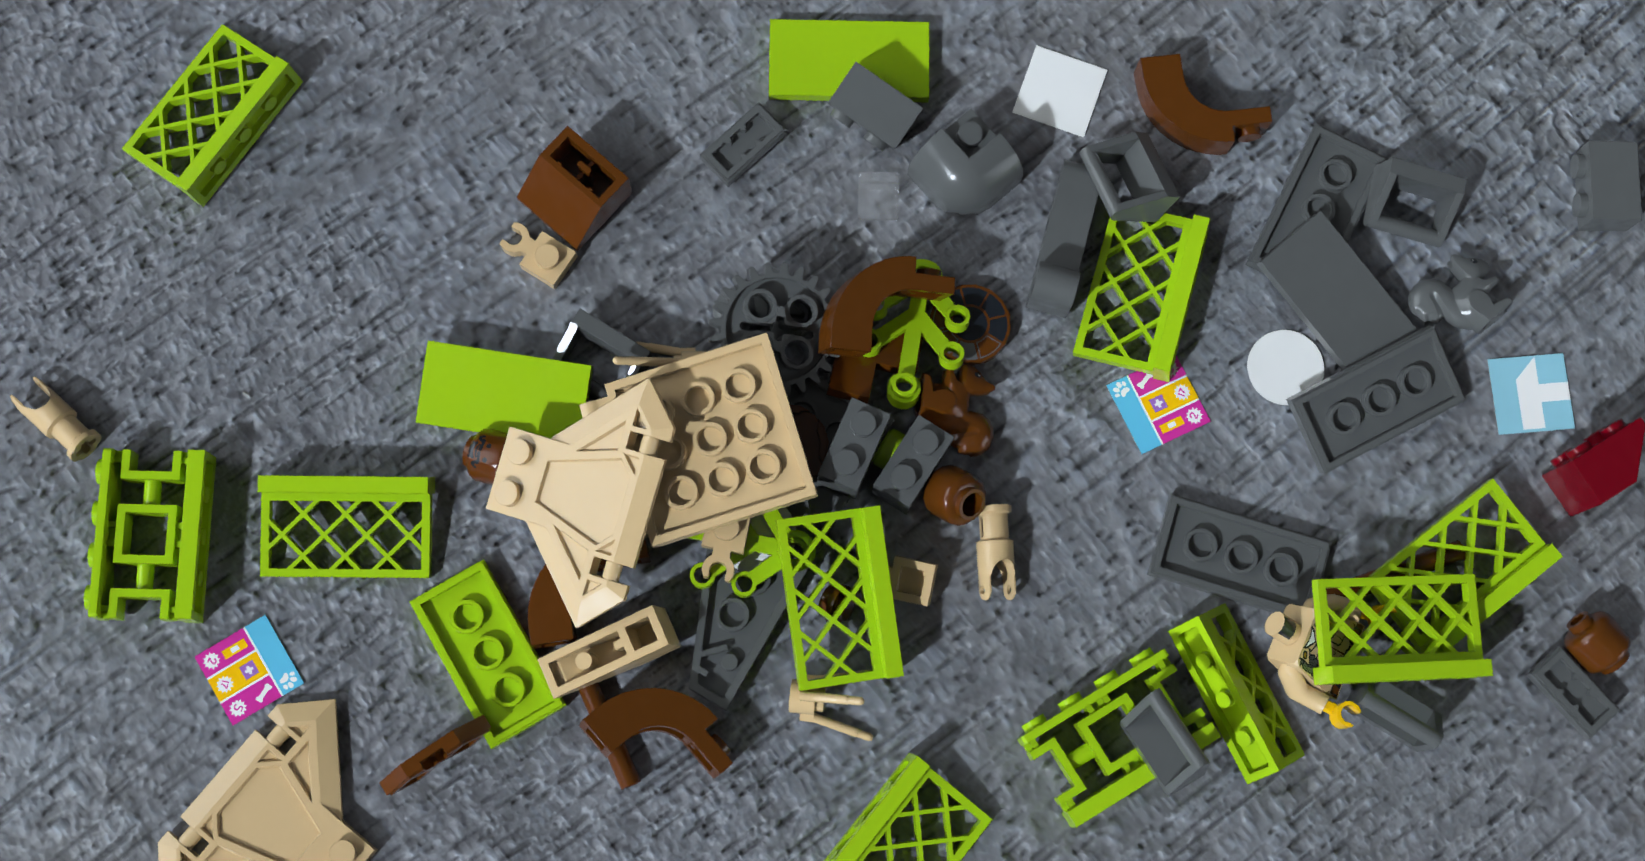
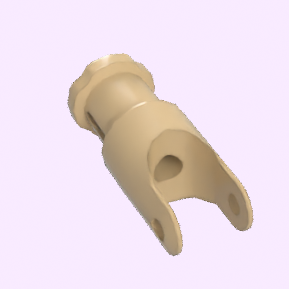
M34 376V382L50 397V400L44 406L38 409L27 408L15 396L10 395L12 403L49 439L55 438L67 449V456L73 462L83 460L89 456L101 441V435L95 429L89 430L77 419V412L39 378Z
M1009 504L985 505L979 515L980 540L976 542L980 597L985 601L991 597V575L995 565L1002 574L1005 598L1012 600L1016 595L1014 542L1009 539L1008 514L1012 512L1011 505Z

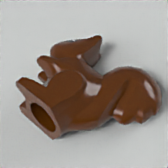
M968 364L962 365L959 368L957 376H955L954 370L942 371L941 383H933L931 375L922 373L921 378H918L921 384L920 398L914 406L916 418L920 415L952 435L954 439L951 446L958 449L959 454L977 457L988 451L994 438L993 426L990 420L983 414L969 411L970 397L990 394V392L995 390V386L988 383L975 367Z

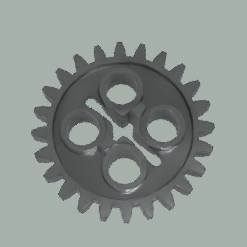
M766 262L762 268V275H759L753 266L747 269V282L739 275H736L732 278L736 291L727 287L720 291L727 302H715L712 305V308L720 313L721 317L708 321V325L719 329V333L708 338V342L720 343L721 347L768 333L784 387L789 397L791 385L801 394L806 392L805 379L814 386L819 384L821 381L816 371L819 370L823 373L832 371L830 364L825 359L840 357L839 355L818 353L820 326L828 305L824 299L831 289L828 287L818 292L815 286L819 277L815 275L806 282L803 280V267H799L793 275H789L788 265L786 262H783L777 273H774L770 262ZM751 297H760L766 302L768 311L765 317L758 318L750 313L748 302ZM793 302L802 303L807 308L808 319L805 323H798L792 319L789 309ZM775 321H778L780 329L810 331L812 338L808 339L793 334H784L777 338V340H774L773 332L742 330L740 323L744 322L759 327H769ZM788 343H795L802 348L804 358L800 365L790 363L785 357V348Z

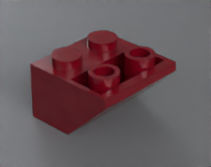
M1641 417L1627 424L1620 418L1607 427L1604 426L1583 439L1584 442L1576 447L1570 448L1550 460L1554 468L1543 474L1542 477L1570 517L1605 503L1637 482L1645 433V422Z

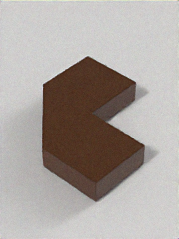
M905 333L881 347L880 353L874 357L840 356L835 358L826 395L846 400L854 398L867 404L875 369L893 374L898 373ZM921 336V340H920V346H919V352H918V358H917V364H916L915 375H916L917 368H918L919 357H920V352H921V347H922V342H923V337H922V336ZM872 340V347H874L877 343Z
M483 714L455 728L401 763L379 784L386 795H393L413 785L441 762L473 746L490 731L491 725Z

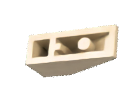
M651 605L537 660L553 699H557L646 664L680 648L681 644L666 609Z

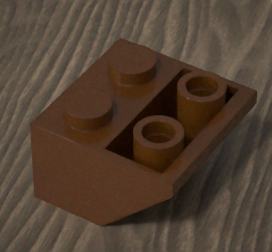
M567 126L539 155L517 195V200L578 251L632 194L629 178Z

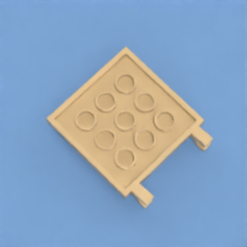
M768 333L604 384L607 397L579 405L582 417L584 418L644 380L652 379L676 427L672 443L660 440L655 457L667 460L644 537V539L649 537L653 548L818 497ZM638 433L633 448L634 451H639L643 434Z

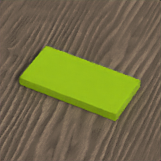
M770 19L769 100L829 101L854 63L857 62L913 102H929V22Z
M428 340L415 423L472 432L494 429L508 433L509 427L552 438L583 419L579 405L589 400L594 366Z
M484 559L409 601L473 718L475 719L484 714L491 725L490 731L484 735L491 749L497 748L567 707L563 697L553 699L537 660L540 656L536 649L531 646L527 633Z

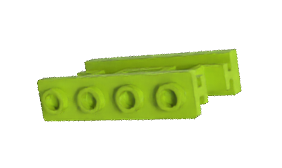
M103 448L102 459L97 461L95 468L96 482L100 484L98 501H94L91 511L92 523L96 526L95 540L89 545L87 555L88 565L92 568L91 584L87 585L84 591V607L88 610V617L100 621H124L126 600H161L160 620L166 622L203 623L216 457L206 450L188 449V452L173 451L172 471H138V453L130 449L117 451L113 448ZM122 480L128 483H144L143 504H120ZM162 484H185L183 508L178 505H160ZM133 516L168 517L165 555L130 554ZM115 564L120 566H137L135 589L113 588ZM155 567H178L176 591L171 589H153Z
M1151 647L1145 649L1129 659L1132 665L1131 669L1121 675H1118L1115 669L1111 670L1093 682L1097 690L1084 698L1078 691L1057 704L1061 712L1047 720L1042 713L1021 726L1025 734L1017 738V741L1024 747L1030 761L1050 751L1071 785L1069 789L1054 797L1071 828H1077L1155 779L1135 747L1110 762L1088 727L1120 706L1127 715L1135 707L1128 693H1123L1112 701L1108 693L1155 665L1158 672L1144 680L1151 692L1158 688L1161 689L1186 727L1192 724L1195 730L1190 732L1198 746L1203 749L1222 737L1213 722L1207 721L1205 718L1206 714L1202 708L1195 709L1184 717L1177 710L1160 681L1178 671L1175 665L1171 664L1167 658L1169 654L1165 648L1155 654ZM1084 709L1087 716L1073 724L1084 742L1083 745L1066 755L1055 737L1050 738L1041 745L1038 744L1036 741L1037 737ZM1094 758L1104 776H1108L1118 769L1122 770L1123 775L1075 804L1072 798L1087 789L1075 771L1077 768Z

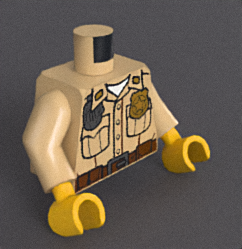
M1327 594L1328 607L1339 615L1350 600L1339 595ZM1313 597L1308 598L1303 606L1289 604L1285 607L1283 613H1272L1267 618L1264 626L1265 632L1273 637L1267 657L1268 661L1278 669V676L1287 696L1320 715L1322 711L1329 714V720L1335 728L1347 729L1353 727V724L1346 722L1342 718L1341 711L1345 709L1349 713L1357 715L1361 713L1360 707L1352 701L1336 704L1329 700H1337L1342 684L1314 685L1313 668L1319 667ZM1375 605L1371 608L1378 614L1385 605ZM1356 607L1344 622L1361 636L1365 626L1359 623V620H1367L1369 625L1372 621ZM1393 608L1390 613H1397V611ZM1339 629L1331 638L1332 657H1344L1354 645Z

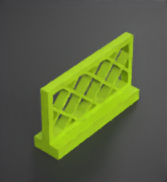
M222 24L122 147V150L204 207L303 81L289 63L278 56L273 57ZM227 40L236 44L237 57L218 61V51ZM260 62L268 65L259 78L248 80L246 65ZM238 67L239 82L220 86L219 71ZM211 73L212 88L193 92V82L197 77ZM241 93V100L233 110L223 112L221 96ZM213 98L214 114L195 118L194 102ZM186 104L187 120L168 124V113L172 108ZM215 124L216 132L206 142L198 143L196 128ZM188 130L189 145L170 149L169 134ZM160 136V152L144 155L139 151L148 138ZM190 155L188 167L180 177L172 173L171 159ZM162 161L163 167L156 162Z
M1164 213L1151 226L1147 222H1139L1144 230L1126 240L1122 238L1116 228L1118 221L1109 218L1075 342L1073 356L1151 374L1153 379L1169 382L1208 237L1210 218L1194 214L1193 219ZM1166 225L1181 228L1180 240L1166 249L1162 247L1154 234L1155 231ZM1148 236L1158 253L1139 264L1129 246ZM1115 237L1119 244L1111 248L1113 238ZM1123 250L1133 268L1114 278L1106 266L1107 260ZM1176 252L1173 263L1169 258V255ZM1163 259L1171 271L1170 278L1154 287L1143 270ZM1138 273L1149 291L1128 301L1118 284ZM1103 275H1105L1108 282L1101 285ZM1113 288L1123 306L1103 316L1096 304L1097 297ZM1166 289V293H1165V297H1164V301H1163V300L1161 299V297L1159 296L1158 293H1160V292H1162V291H1164V290ZM1153 297L1161 309L1160 316L1143 325L1133 308ZM1128 311L1139 329L1118 340L1108 322ZM1094 312L1098 317V320L1091 323V319ZM1102 325L1113 341V344L1100 351L1084 347L1087 334ZM1156 327L1155 335L1152 339L1148 331ZM1143 335L1151 348L1148 361L1130 358L1123 346ZM1118 349L1121 356L1111 353Z
M258 475L257 492H261L260 577L431 578L433 494H435V477ZM273 501H288L300 513L284 530L273 519ZM298 501L313 502L304 508ZM322 501H330L342 513L326 530L309 514ZM339 501H354V503L346 509ZM363 502H373L385 514L369 530L352 515ZM382 502L397 503L389 510ZM406 502H422V520L409 531L394 513ZM304 518L320 534L305 551L288 535ZM346 519L363 535L348 551L330 535ZM388 519L405 535L389 552L373 536ZM272 528L279 534V535H278L276 538H274L273 540H272ZM420 529L421 542L414 536ZM284 540L299 557L287 568H272V549ZM324 540L341 555L330 568H321L309 556ZM367 540L384 556L372 569H363L351 556ZM409 540L421 551V569H405L393 557ZM305 561L311 568L296 567ZM347 561L353 568L339 567ZM389 561L396 569L380 568Z
M1492 478L1483 483L1368 577H1385L1390 572L1403 573L1405 576L1455 575L1443 573L1445 550L1466 552L1464 574H1473L1474 554L1494 556L1493 574L1487 579L1475 577V582L1480 584L1476 587L1479 621L1481 624L1563 556L1553 543L1545 544ZM1488 493L1499 505L1497 521L1477 518L1479 500ZM1469 509V517L1460 516ZM1507 516L1512 521V523L1506 522ZM1453 521L1468 523L1466 546L1446 544L1447 526ZM1477 524L1497 527L1495 550L1475 547ZM1506 528L1519 530L1529 545L1519 553L1505 552ZM1438 534L1437 542L1429 541ZM1419 548H1437L1435 572L1414 569L1415 554ZM1503 558H1511V560L1503 565ZM1406 560V568L1397 567ZM1434 585L1433 589L1435 590L1438 585ZM1411 586L1402 599L1410 606L1411 604L1423 606L1426 600L1412 599L1413 586ZM1377 587L1370 589L1381 605H1385L1389 601V598ZM1463 596L1457 604L1449 605L1457 610L1463 603ZM1435 604L1431 610L1430 625L1439 633L1450 618L1445 613L1440 617V608ZM1395 606L1394 608L1397 613H1389V615L1403 631L1410 622V618ZM1456 625L1445 640L1454 646L1466 636V633ZM1417 629L1408 638L1414 645L1413 648L1419 654L1424 653L1433 641L1423 631L1419 633ZM1439 647L1435 653L1445 652Z
M880 505L775 520L798 690L803 691L880 678L889 679L904 676ZM851 518L853 537L843 549L825 534L835 520ZM827 521L821 530H818L811 524ZM803 525L816 535L802 555L789 546L786 527ZM820 540H823L840 553L826 573L807 559ZM854 545L856 558L849 553ZM790 554H792L795 558L798 559L793 568L791 564ZM845 558L857 566L859 572V579L850 591L831 578ZM803 564L822 577L809 597H806L794 586L793 577ZM827 582L846 596L832 616L813 602ZM860 587L862 593V601L855 596ZM796 596L804 602L799 610ZM851 600L864 609L865 621L856 633L837 620ZM809 606L828 620L814 640L800 629L799 620ZM833 624L852 638L838 658L819 645ZM866 630L868 643L861 639ZM802 639L810 644L805 653L803 650ZM857 643L870 652L872 670L855 672L843 663ZM817 649L834 664L823 678L808 680L805 662L814 650ZM839 667L848 673L833 676Z
M1475 574L1312 580L1319 667L1313 668L1314 685L1465 679L1493 676L1492 660L1483 659ZM1450 584H1461L1463 603L1457 610L1452 608L1441 597ZM1414 585L1428 597L1418 612L1402 599L1408 589ZM1430 585H1438V587L1434 590ZM1390 586H1400V587H1399V588L1397 589V591L1395 592ZM1361 587L1357 593L1351 588ZM1372 587H1377L1389 598V601L1378 614L1362 600ZM1328 588L1339 589L1350 600L1339 615L1328 607L1326 592ZM1435 604L1450 618L1439 633L1424 620V617ZM1395 606L1411 619L1400 635L1384 621ZM1356 607L1372 621L1361 636L1344 622ZM1456 625L1466 633L1468 652H1458L1445 640ZM1417 626L1433 640L1424 653L1421 654L1406 642ZM1378 628L1393 641V644L1384 655H1379L1366 643ZM1338 629L1354 643L1344 657H1332L1331 638ZM1440 647L1445 653L1435 652ZM1399 649H1401L1405 653L1395 655L1399 651ZM1361 650L1366 656H1356V655H1357V654L1359 653V651Z
M908 753L824 861H864L870 852L886 850L887 861H894L893 849L915 846L917 861H924L923 846L940 843L946 844V861H961L993 819L931 769L919 756ZM929 778L940 788L942 806L919 809L917 792ZM948 795L959 804L949 805ZM911 801L912 810H904L907 804ZM967 810L978 819L967 834L952 836L949 811ZM942 812L945 837L922 839L920 815ZM913 816L915 840L892 843L891 825L896 818ZM885 834V844L876 845ZM961 841L959 845L956 847V849L953 851L952 842Z

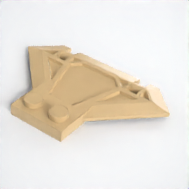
M651 378L644 380L552 438L509 427L486 509L526 521L575 628L585 625L627 599L630 586L619 582L623 566L636 568L667 460L655 457L660 440L672 443L676 427ZM638 433L643 434L639 451H634L633 448ZM601 559L607 560L602 576L597 575Z
M336 699L277 704L268 714V717L277 724L267 737L258 730H255L180 816L189 825L185 832L178 838L172 832L167 831L159 840V861H369L378 849L343 820ZM291 736L296 743L285 754L280 747ZM201 838H204L209 844L198 855L193 848Z

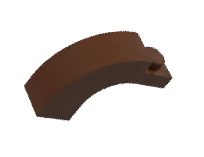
M1180 54L1140 58L1134 71L1138 98L1146 116L1160 133L1185 149L1203 154L1225 155L1234 144L1235 138H1237L1238 142L1257 140L1264 135L1273 122L1270 106L1223 111L1209 108L1200 103L1190 93L1185 83Z
M898 256L874 263L848 279L832 296L820 326L818 353L858 358L871 352L874 316L878 307L886 298L899 296L941 301L954 294L955 278L941 276V270L920 268L916 270L917 256Z
M646 540L643 541L636 565L651 562ZM601 559L597 573L604 571L607 560ZM546 564L533 585L528 605L530 643L535 649L565 645L577 641L575 625Z
M642 688L624 692L605 701L579 724L580 728L606 758L633 736L655 731L669 734L681 741L713 779L733 764L728 757L731 751L727 744L717 734L710 736L706 731L718 718L702 703L677 691L662 688Z

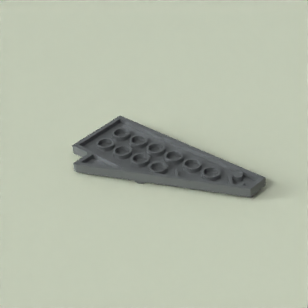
M820 378L821 382L815 386L805 379L806 392L801 394L791 385L790 396L788 397L789 403L804 407L822 422L829 440V450L850 400L826 395L829 382ZM891 417L880 445L894 423L895 419ZM816 476L813 478L818 497L786 507L792 517L841 511L845 508L850 497L818 484ZM835 520V522L832 524V526H831V527L829 528V530L826 532L825 535H826L827 537H828L829 533L831 532L832 528L834 527V525H835V523H836L837 520ZM827 521L811 524L818 530H821ZM803 525L796 526V530L807 533L812 540L816 537L814 533ZM820 540L815 547V558L824 544L823 540ZM795 544L794 549L802 555V548ZM707 549L706 558L712 555V549ZM792 554L790 555L791 559H797ZM809 567L804 571L797 572L793 577L796 589H798ZM734 568V569H735V574L738 573V572H740L739 570H737L736 568ZM782 570L759 584L755 593L748 598L738 597L733 592L731 583L725 582L726 571L715 578V582L710 588L702 589L689 689L727 711L787 608ZM741 577L737 580L736 587L739 591L746 592L751 589L753 583L748 577ZM703 578V583L709 581V579Z

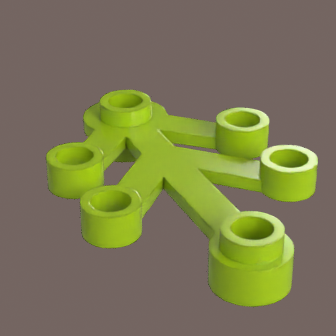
M927 259L916 260V270L920 268L941 270L933 261ZM894 296L886 298L881 303L883 308L876 311L873 321L883 319L887 315L889 308L908 297ZM949 297L941 301L929 300L945 317V326L949 331L962 333L968 328L970 312L966 307L955 305ZM911 298L908 310L879 329H872V340L877 344L871 347V352L863 355L868 358L878 355L881 347L905 333L898 373L890 378L887 385L888 401L898 409L912 408L920 398L921 384L918 378L915 377L921 335L937 353L939 363L943 368L956 370L963 364L964 348L957 342L949 341L925 312L926 299ZM960 315L964 318V321L955 323L950 317ZM952 351L958 354L959 358L949 360L944 354ZM899 383H908L912 388L909 391H901L897 388V385Z
M778 510L759 515L763 516L775 538L758 535L750 523L744 556L731 553L730 559L733 565L754 552L772 555L750 572L740 571L734 575L731 586L733 592L738 597L748 598L752 596L759 584L782 570L775 520L783 519ZM786 527L789 546L792 544L799 545L804 553L813 541L812 538L803 531L791 530L789 527ZM704 533L689 537V539L702 541ZM816 548L807 558L810 562L814 561ZM791 559L792 568L798 559ZM703 562L695 564L690 570L692 584L698 589L710 588L714 584L715 578L726 571L724 565H713L710 569L711 577L709 581L699 583L695 580L694 576L696 571L702 568ZM803 564L798 572L804 571L808 567ZM748 577L751 579L753 584L749 591L741 592L737 589L736 582L739 578Z

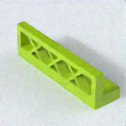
M1226 603L1168 631L1247 784L1274 774L1305 756ZM1216 617L1224 632V637L1217 631L1212 618ZM1235 659L1239 661L1244 670V676L1239 673L1235 665ZM1255 697L1259 699L1264 709L1263 714L1259 711L1255 703ZM1276 736L1280 739L1287 755H1282L1275 741Z

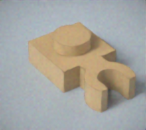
M514 222L512 229L521 235L522 239L515 245H511L502 239L500 245L503 251L514 257L524 256L519 264L521 269L556 289L578 257L577 253L543 231L534 240L524 225Z
M751 518L703 534L702 548L713 550L712 555L703 562V578L709 579L710 569L713 565L722 564L726 567L725 582L731 583L735 574L734 565L730 559L731 553L744 556Z
M895 556L893 567L889 566L893 599L930 606L938 564Z

